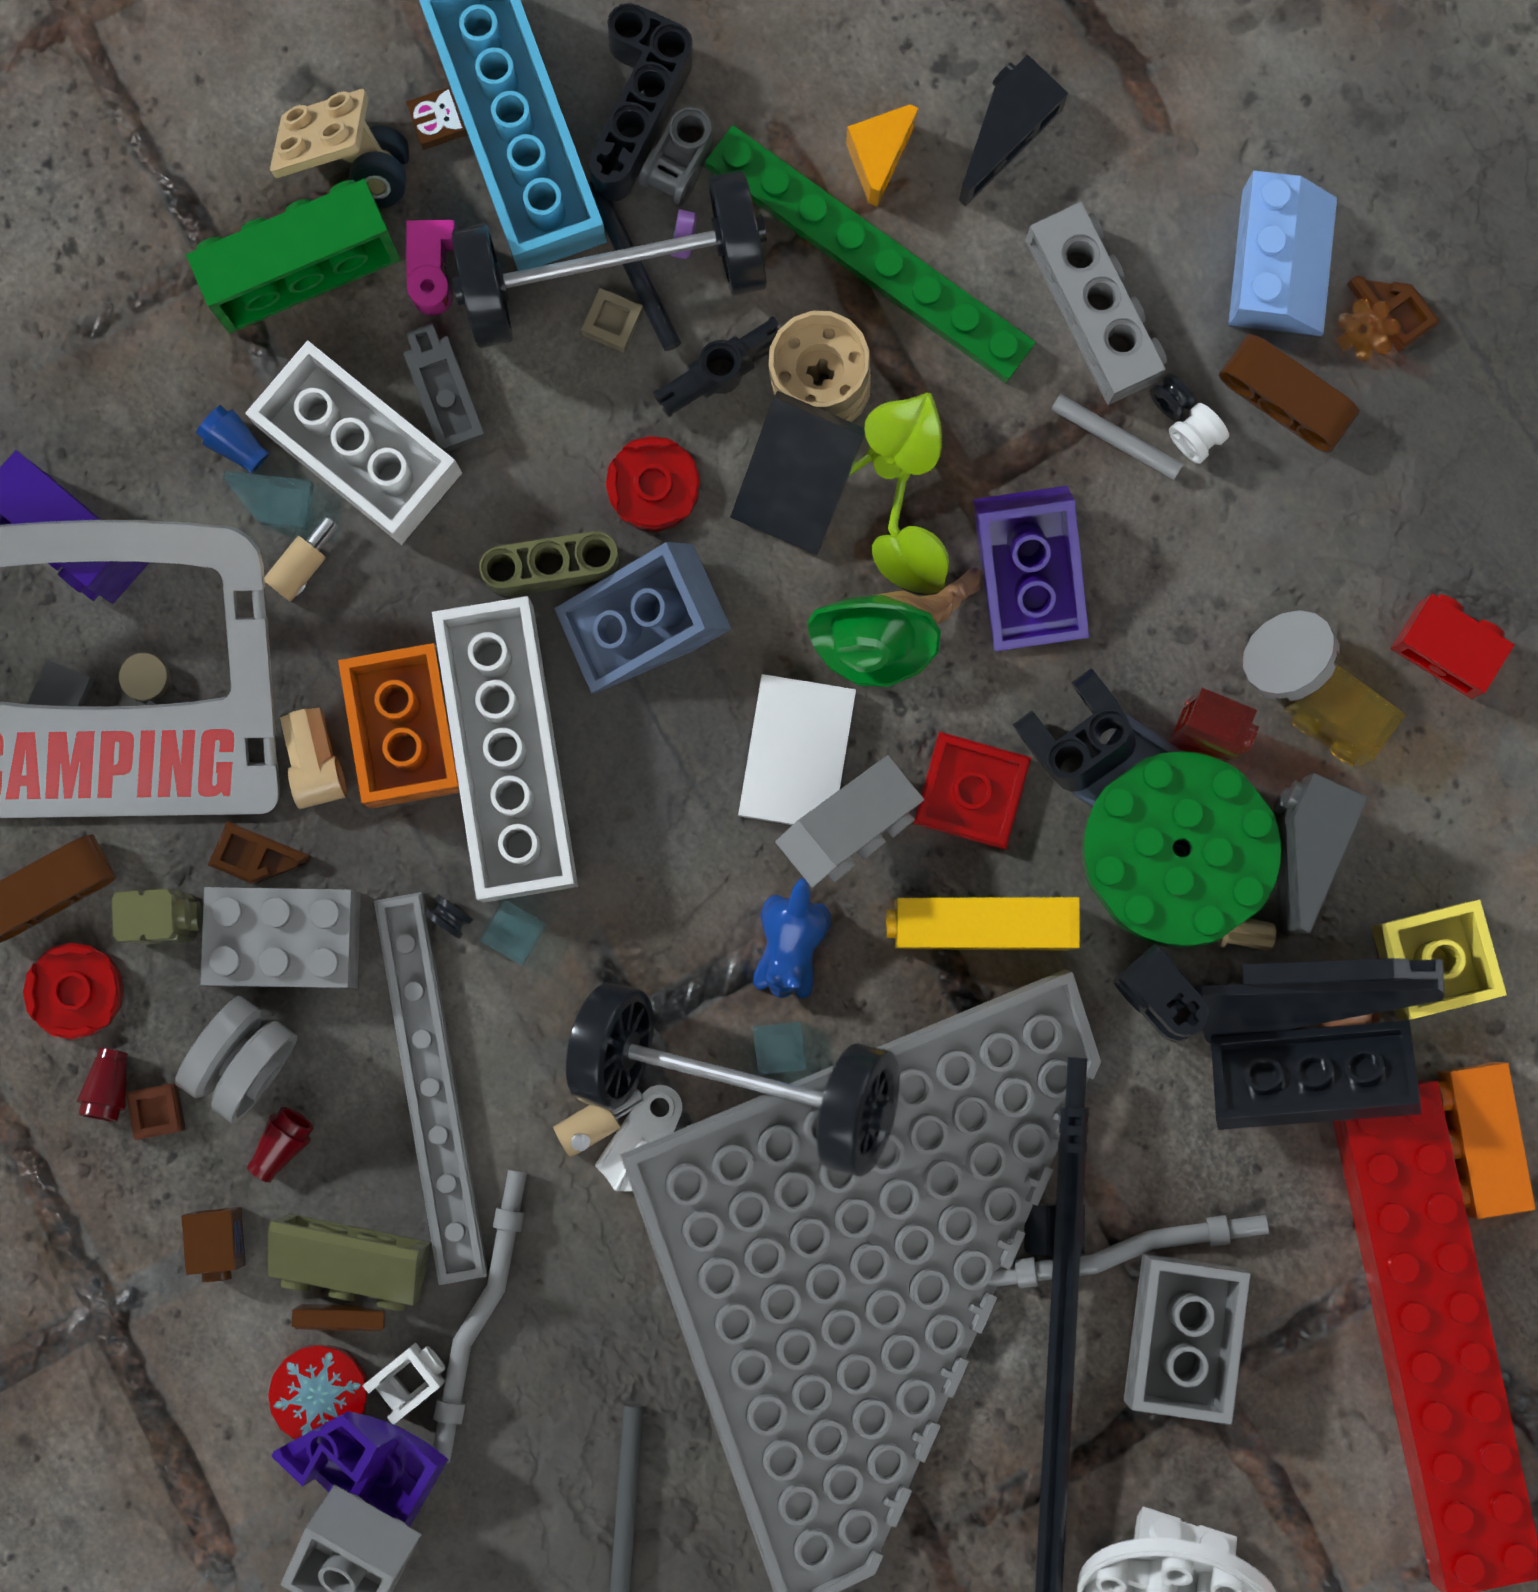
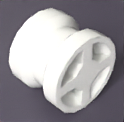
M1197 403L1191 408L1189 417L1184 422L1177 421L1169 428V435L1179 450L1191 461L1198 464L1209 456V449L1213 445H1222L1229 438V432L1222 420L1213 410L1202 403Z

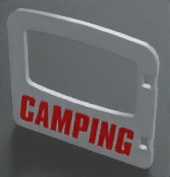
M76 520L0 525V567L59 562L123 561L174 563L209 567L217 570L223 581L231 691L226 697L195 702L99 707L30 705L0 701V818L264 814L274 809L280 799V779L275 742L276 725L268 618L266 617L264 565L260 550L251 537L231 526L168 521ZM236 591H252L254 617H238ZM248 738H263L265 762L249 763Z

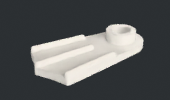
M655 1085L648 1088L642 1094L645 1101L644 1104L630 1111L621 1125L622 1128L617 1130L595 1163V1167L607 1178L615 1191H632L620 1154L675 1131L682 1113V1101L679 1094L671 1087ZM663 1098L668 1102L669 1112L665 1116L658 1117L652 1113L651 1103L654 1099Z

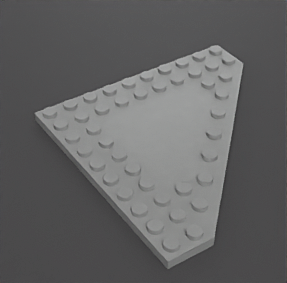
M1064 969L877 1047L891 1051L898 1061L900 1072L899 1097L893 1126L884 1151L874 1168L862 1177L831 1170L823 1166L817 1150V1125L820 1107L769 1094L761 1095L620 1154L774 1592H840L875 1575L883 1558L880 1552L891 1527L896 1528L911 1495L910 1483L920 1461L923 1463L926 1461L941 1427L937 1423L948 1397L953 1398L969 1363L966 1357L977 1332L982 1334L997 1297L994 1293L997 1286L988 1285V1282L995 1270L1002 1267L1010 1270L1026 1234L1022 1230L1033 1204L1038 1206L1052 1175L1053 1169L1050 1166L1058 1150V1141L1060 1139V1106L1065 1105L1068 1057L1087 1058L1086 1084L1089 1078L1094 1079L1101 1064L1072 971ZM834 1066L790 1084L824 1093Z

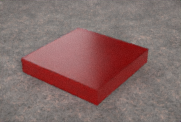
M939 731L921 793L924 801L917 807L913 825L1005 851L1032 757Z

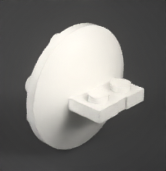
M1142 1507L1137 1515L1134 1539L1110 1545L1091 1556L1081 1569L1077 1592L1277 1591L1262 1573L1247 1562L1236 1557V1536L1202 1525H1192L1180 1521L1181 1518L1147 1507Z

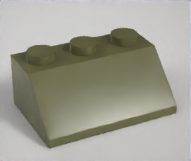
M289 1213L270 1221L268 1230V1276L280 1278V1286L283 1288L309 1291L310 1285L329 1288L328 1296L332 1298L357 1301L359 1294L377 1298L376 1306L405 1311L406 1304L414 1305L421 1298L432 1242Z

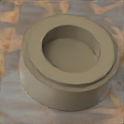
M138 653L132 655L120 668L119 683L122 690L129 697L137 701H156L167 692L170 686L171 675L169 668L161 659L152 654Z

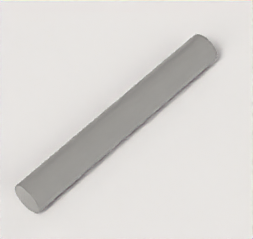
M1061 393L1051 408L1053 412L1172 480L1175 479L1183 465L1178 460Z

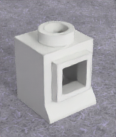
M415 1342L368 1380L363 1387L368 1394L376 1388L393 1410L387 1418L394 1425L443 1385L445 1379L440 1373L445 1370V1366L433 1349L426 1346L421 1350ZM410 1362L425 1379V1382L411 1394L396 1376Z

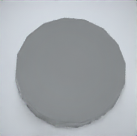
M1301 610L1281 613L1266 621L1251 636L1244 650L1243 669L1250 684L1265 698L1276 701V698H1287L1289 701L1299 700L1319 690L1332 677L1337 666L1334 663L1337 652L1340 654V643L1329 623L1316 613Z

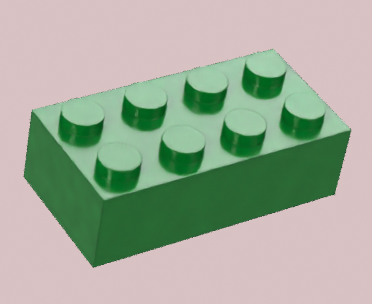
M365 178L357 182L354 180L340 182L330 189L329 194L315 200L302 199L295 201L287 206L282 214L270 219L256 218L248 221L241 227V231L225 238H208L200 242L196 246V250L186 254L207 306L229 334L402 261Z

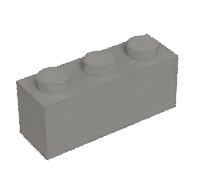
M887 755L801 817L775 842L812 888L827 876L835 883L857 865L852 859L853 856L858 853L865 860L886 843V840L881 836L887 831L893 838L915 820L910 812L924 799Z

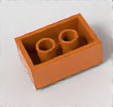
M435 643L338 660L361 803L372 809L460 793L438 649Z

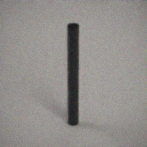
M589 182L588 184L604 228L615 251L634 247L613 202L597 195L591 186V182ZM642 261L622 264L664 351H671L677 348L681 341Z

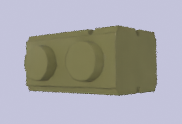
M171 889L145 890L144 892L138 890L115 892L112 897L113 937H115L117 942L139 945L164 944L165 942H193L196 937V931H201L203 926L201 903L195 902V899L189 893Z

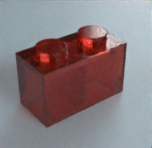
M1201 688L1185 701L1169 743L1185 752L1208 755L1227 763L1234 758H1239L1242 751L1248 753L1259 729V726L1252 724L1257 710Z

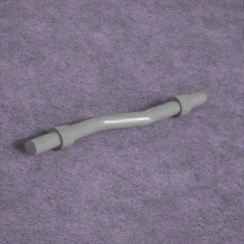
M508 1169L501 1208H496L493 1228H497L487 1285L452 1341L442 1398L436 1401L433 1420L438 1421L433 1447L449 1459L447 1463H450L456 1427L463 1422L466 1403L461 1402L471 1346L506 1291L516 1232L522 1231L525 1212L520 1211L527 1177L526 1172Z
M1226 1215L1206 1217V1223L1147 1230L1094 1254L1080 1256L1079 1276L1098 1274L1153 1249L1210 1242V1246L1214 1247L1231 1244L1230 1239L1269 1234L1266 1215L1227 1220ZM1034 1257L1015 1259V1264L1011 1265L1010 1270L1002 1267L993 1271L988 1285L999 1287L1018 1284L1019 1289L1038 1287V1281L1052 1280L1053 1259L1035 1262Z

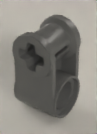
M686 107L674 114L657 146L646 159L638 179V184L645 188L651 185L672 196L673 202L679 206L685 203L714 145L711 121L706 113L695 107ZM688 128H697L704 133L702 138L695 143L682 141L680 135Z

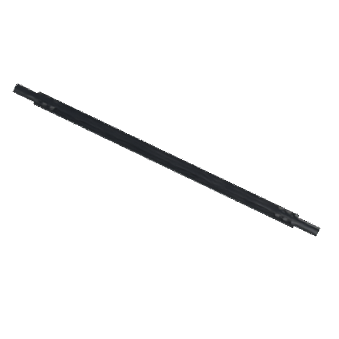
M1068 1057L1065 1105L1060 1106L1061 1120L1059 1123L1060 1139L1058 1141L1059 1157L1035 1592H1063L1085 1163L1088 1149L1087 1135L1090 1111L1089 1107H1085L1087 1058Z

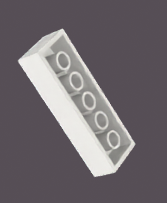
M525 596L432 612L476 900L485 903L578 887L533 604L529 597Z

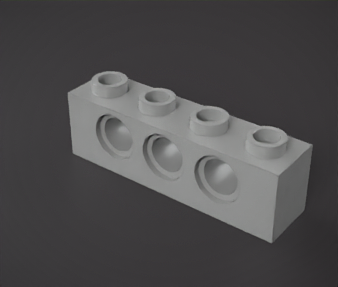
M1079 202L1030 225L1025 241L1107 405H1110L1157 383L1166 370L1164 364H1166L1167 359L1158 339H1150L1143 325L1146 318L1139 300L1135 296L1129 297L1122 283L1125 276L1119 260L1114 254L1108 255L1101 241L1104 238V234L1098 218L1094 213L1087 214L1082 202ZM1071 253H1080L1088 259L1089 266L1086 268H1075L1068 262L1066 256ZM1092 294L1103 295L1109 301L1110 308L1107 310H1097L1089 304L1087 297ZM1114 335L1125 337L1131 345V350L1128 352L1114 350L1110 346L1108 338Z

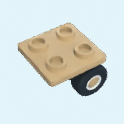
M359 89L350 93L339 92L332 95L328 100L309 106H295L281 116L270 171L275 178H280L331 161L344 159L352 163L348 180L357 182L365 178L378 208H387L398 203L405 192L406 172L402 164H406L409 161L408 141L399 131L391 127H368L365 118L369 96L365 89Z

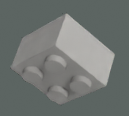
M334 1484L306 1526L280 1585L291 1592H393L421 1534L408 1527L403 1521L392 1518L366 1503L358 1495L349 1493Z

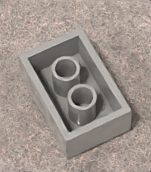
M204 887L200 985L358 989L361 893L348 889Z
M1142 1254L1123 1400L1132 1410L1232 1425L1250 1273L1239 1267Z

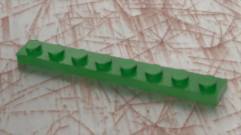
M734 125L730 127L705 160V168L714 175L736 170L744 171L753 203L1004 383H1008L1034 348L1036 342Z

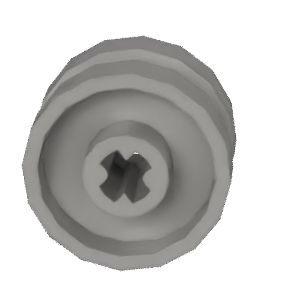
M237 996L228 1002L211 1020L187 1053L175 1077V1085L194 1098H201L214 1090L211 1110L231 1124L237 1123L270 1087L291 1055L298 1036L278 1021L265 1024L259 1029L262 1010L242 996Z

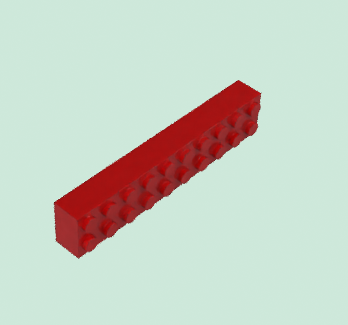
M1417 1080L1421 1114L1332 1122L1431 1583L1441 1592H1479L1538 1580V1538L1438 1081Z

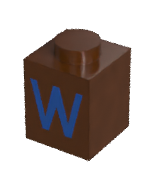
M241 1207L193 1211L181 1215L186 1275L201 1274L202 1282L232 1279L231 1271L246 1265Z

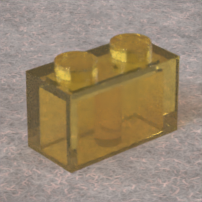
M1339 665L1336 666L1332 677L1319 690L1302 699L1290 701L1284 708V711L1293 716L1290 721L1298 730L1310 737H1315L1316 734L1332 745L1329 750L1335 757L1351 766H1354L1355 763L1363 766L1372 762L1406 716L1405 713Z

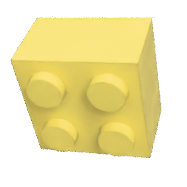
M1480 900L1464 902L1371 926L1380 959H1443L1444 999L1438 1002L1395 1009L1396 1020H1412L1507 995Z

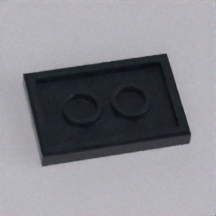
M777 391L772 399L730 518L817 555L864 439V428Z

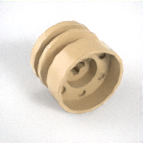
M832 311L806 312L793 317L778 330L769 350V372L772 380L773 394L775 395L777 391H780L847 421H854L862 413L870 397V351L863 333L850 319ZM821 374L829 376V379L823 381L822 386L814 385V381H818Z

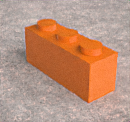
M1490 1062L1437 1071L1439 1090L1467 1216L1482 1219L1536 1210L1509 1063Z

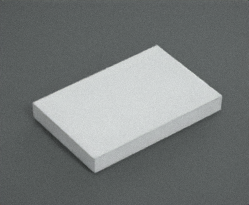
M765 674L761 675L738 813L739 817L793 825L801 817L840 790L856 689Z

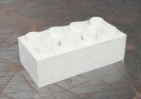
M308 340L245 413L258 429L401 545L462 474L455 459Z

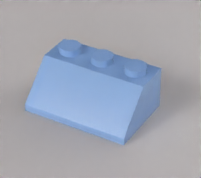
M1253 170L1242 190L1228 326L1322 336L1324 334L1337 197L1302 176Z

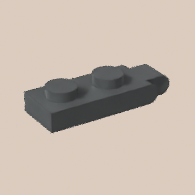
M432 322L406 331L412 349L403 352L437 445L447 453L485 439L484 430L448 336L439 339Z

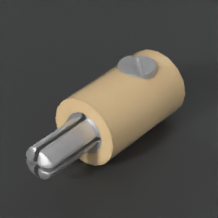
M325 517L307 540L298 535L265 575V583L291 602L295 596L304 590L307 581L326 559L319 551L338 529V525L332 519Z
M636 1089L628 1101L615 1110H607L589 1105L553 1126V1129L563 1148L572 1158L622 1128L618 1118L644 1104V1097Z

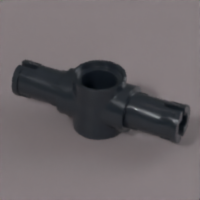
M772 316L768 321L739 339L734 336L727 341L715 340L708 343L702 349L699 359L687 366V372L659 390L653 391L658 404L663 406L662 409L666 416L670 418L675 412L702 395L708 398L714 393L726 394L733 391L739 385L742 376L755 368L754 363L769 354L770 346L779 330V323L775 317ZM716 359H726L734 366L728 374L723 376L712 374L708 367Z

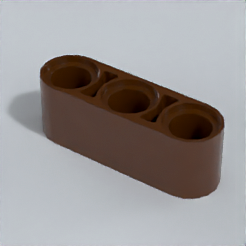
M1246 335L1219 372L1221 381L1228 388L1302 440L1323 452L1329 453L1334 450L1359 415L1358 407L1347 396L1268 341L1256 335Z
M93 834L80 837L0 880V943L39 924L104 888L116 879Z

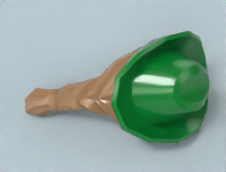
M978 568L967 570L958 580L933 595L917 596L902 590L847 598L817 608L807 621L811 643L831 671L857 686H893L920 674L939 653L941 630L937 625L949 619L951 612L959 608L962 600L981 590L982 571Z

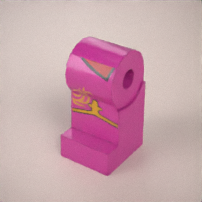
M406 220L407 291L417 310L424 315H441L452 304V288L446 278V251H454L451 235L452 230L457 228L454 220Z

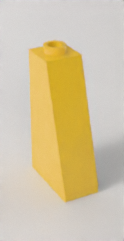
M1080 897L897 898L895 900V909L886 910V938H895V949L1069 951L1080 948Z

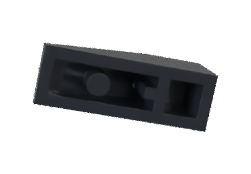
M1029 55L1024 57L1016 66L1012 62L1007 64L993 80L992 84L995 88L960 193L959 201L965 207L1063 111L1068 92Z

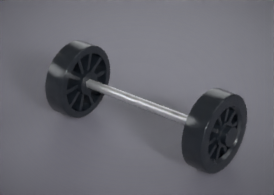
M736 170L712 175L708 178L713 218H711L713 231L505 274L501 262L497 260L491 233L486 223L453 229L451 233L458 271V276L452 277L458 305L465 304L476 345L479 348L509 343L513 340L507 301L509 300L507 288L716 245L718 256L722 257L727 283L732 295L764 290L767 286L761 243L767 242V235L762 213L755 214L744 171Z
M612 982L603 983L589 994L577 1014L567 1047L566 1079L571 1095L578 1102L607 1110L619 1108L635 1092L647 1063L820 1107L817 1125V1150L823 1166L828 1169L862 1177L874 1168L884 1151L893 1126L900 1087L899 1065L891 1051L860 1043L852 1044L845 1049L837 1060L823 1093L651 1049L654 1031L653 1009L647 994L640 989Z

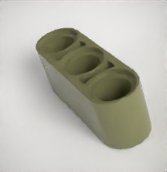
M592 531L490 548L483 554L480 560L479 571L483 581L494 594L510 597L598 583L619 570L620 556L615 541L609 535L603 532ZM603 547L610 552V558L604 566L591 567L585 563V557L592 548ZM549 554L560 556L563 559V564L558 572L551 575L539 572L538 564L544 556ZM502 561L513 563L515 565V573L509 580L497 582L491 578L492 570L496 564Z

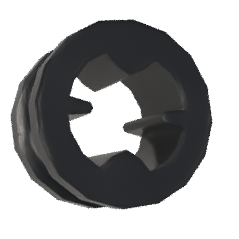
M1168 373L1162 379L1163 385H1154L1149 392L1157 407L1168 418L1178 421L1183 416L1182 410L1184 408L1191 410L1196 405V399L1182 380Z
M438 894L435 898L437 901L436 908L433 910L427 909L424 914L444 930L460 939L463 935L461 932L462 926L464 924H471L474 919Z

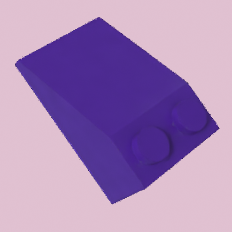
M1068 486L973 499L978 547L994 651L1089 638L1075 499Z

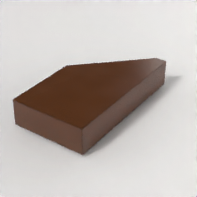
M1355 276L1347 283V286L1398 353L1440 323V320L1412 284L1394 281L1392 283L1366 280L1362 276Z
M227 821L208 866L249 883L258 884L309 863L311 855Z
M301 1304L292 1309V1327L302 1330L382 1331L385 1328V1311L354 1305Z

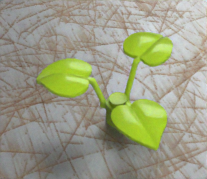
M925 393L910 399L881 404L870 412L865 421L864 430L871 448L867 450L865 455L854 462L849 476L869 462H873L874 470L879 476L885 479L896 478L898 480L888 525L891 535L879 536L873 542L872 555L874 562L880 572L895 585L916 593L933 594L939 593L946 587L949 557L945 546L934 533L924 528L909 526L900 531L898 526L905 486L910 475H921L929 472L937 464L941 455L942 430L938 411L932 394Z

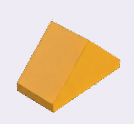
M911 104L847 126L846 145L868 203L875 207H878L916 126L918 107Z

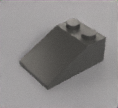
M1316 773L1295 780L1291 787L1284 785L1273 807V811L1279 813L1276 822L1281 842V860L1277 876L1280 933L1287 936L1310 933L1369 798Z

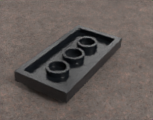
M1410 1020L1211 1037L1215 1112L1218 1130L1421 1114Z

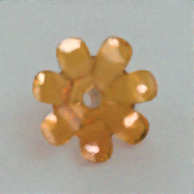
M1366 299L1356 300L1353 303V315L1342 313L1338 317L1337 325L1341 329L1346 330V333L1338 339L1339 347L1344 351L1355 347V356L1359 361L1370 360L1373 349L1382 356L1388 354L1392 349V343L1386 338L1387 335H1396L1400 331L1398 320H1386L1385 318L1390 311L1389 304L1385 301H1378L1371 309ZM1364 325H1366L1368 328L1365 334L1362 332V327Z

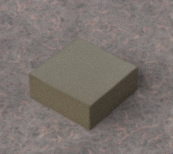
M599 288L581 328L582 335L626 353L644 312L643 306Z

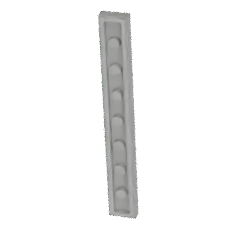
M419 892L375 900L374 906L438 1284L443 1285L486 1277L489 1275L429 922L428 917L424 914L427 911L424 893Z

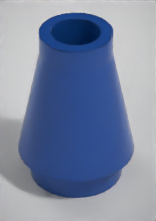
M222 405L217 406L204 419L196 431V434L203 439V446L240 465L250 474H253L270 454L262 447L234 409L227 411Z

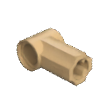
M320 707L301 709L280 717L286 742L285 745L291 767L288 768V780L297 808L303 809L346 798L345 778L338 758L333 756L323 710Z

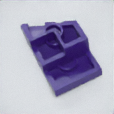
M350 1411L280 1447L271 1455L302 1487L316 1480L323 1488L330 1492L335 1484L349 1493L358 1495L366 1503L390 1517L403 1521L408 1527L411 1526L449 1460L436 1448L403 1428L368 1415Z

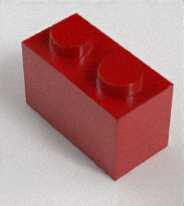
M1430 594L1417 604L1390 649L1470 699L1486 693L1515 644L1504 638L1505 632L1497 625L1486 620H1479L1478 622L1463 613L1464 607L1455 599L1443 594L1438 596Z

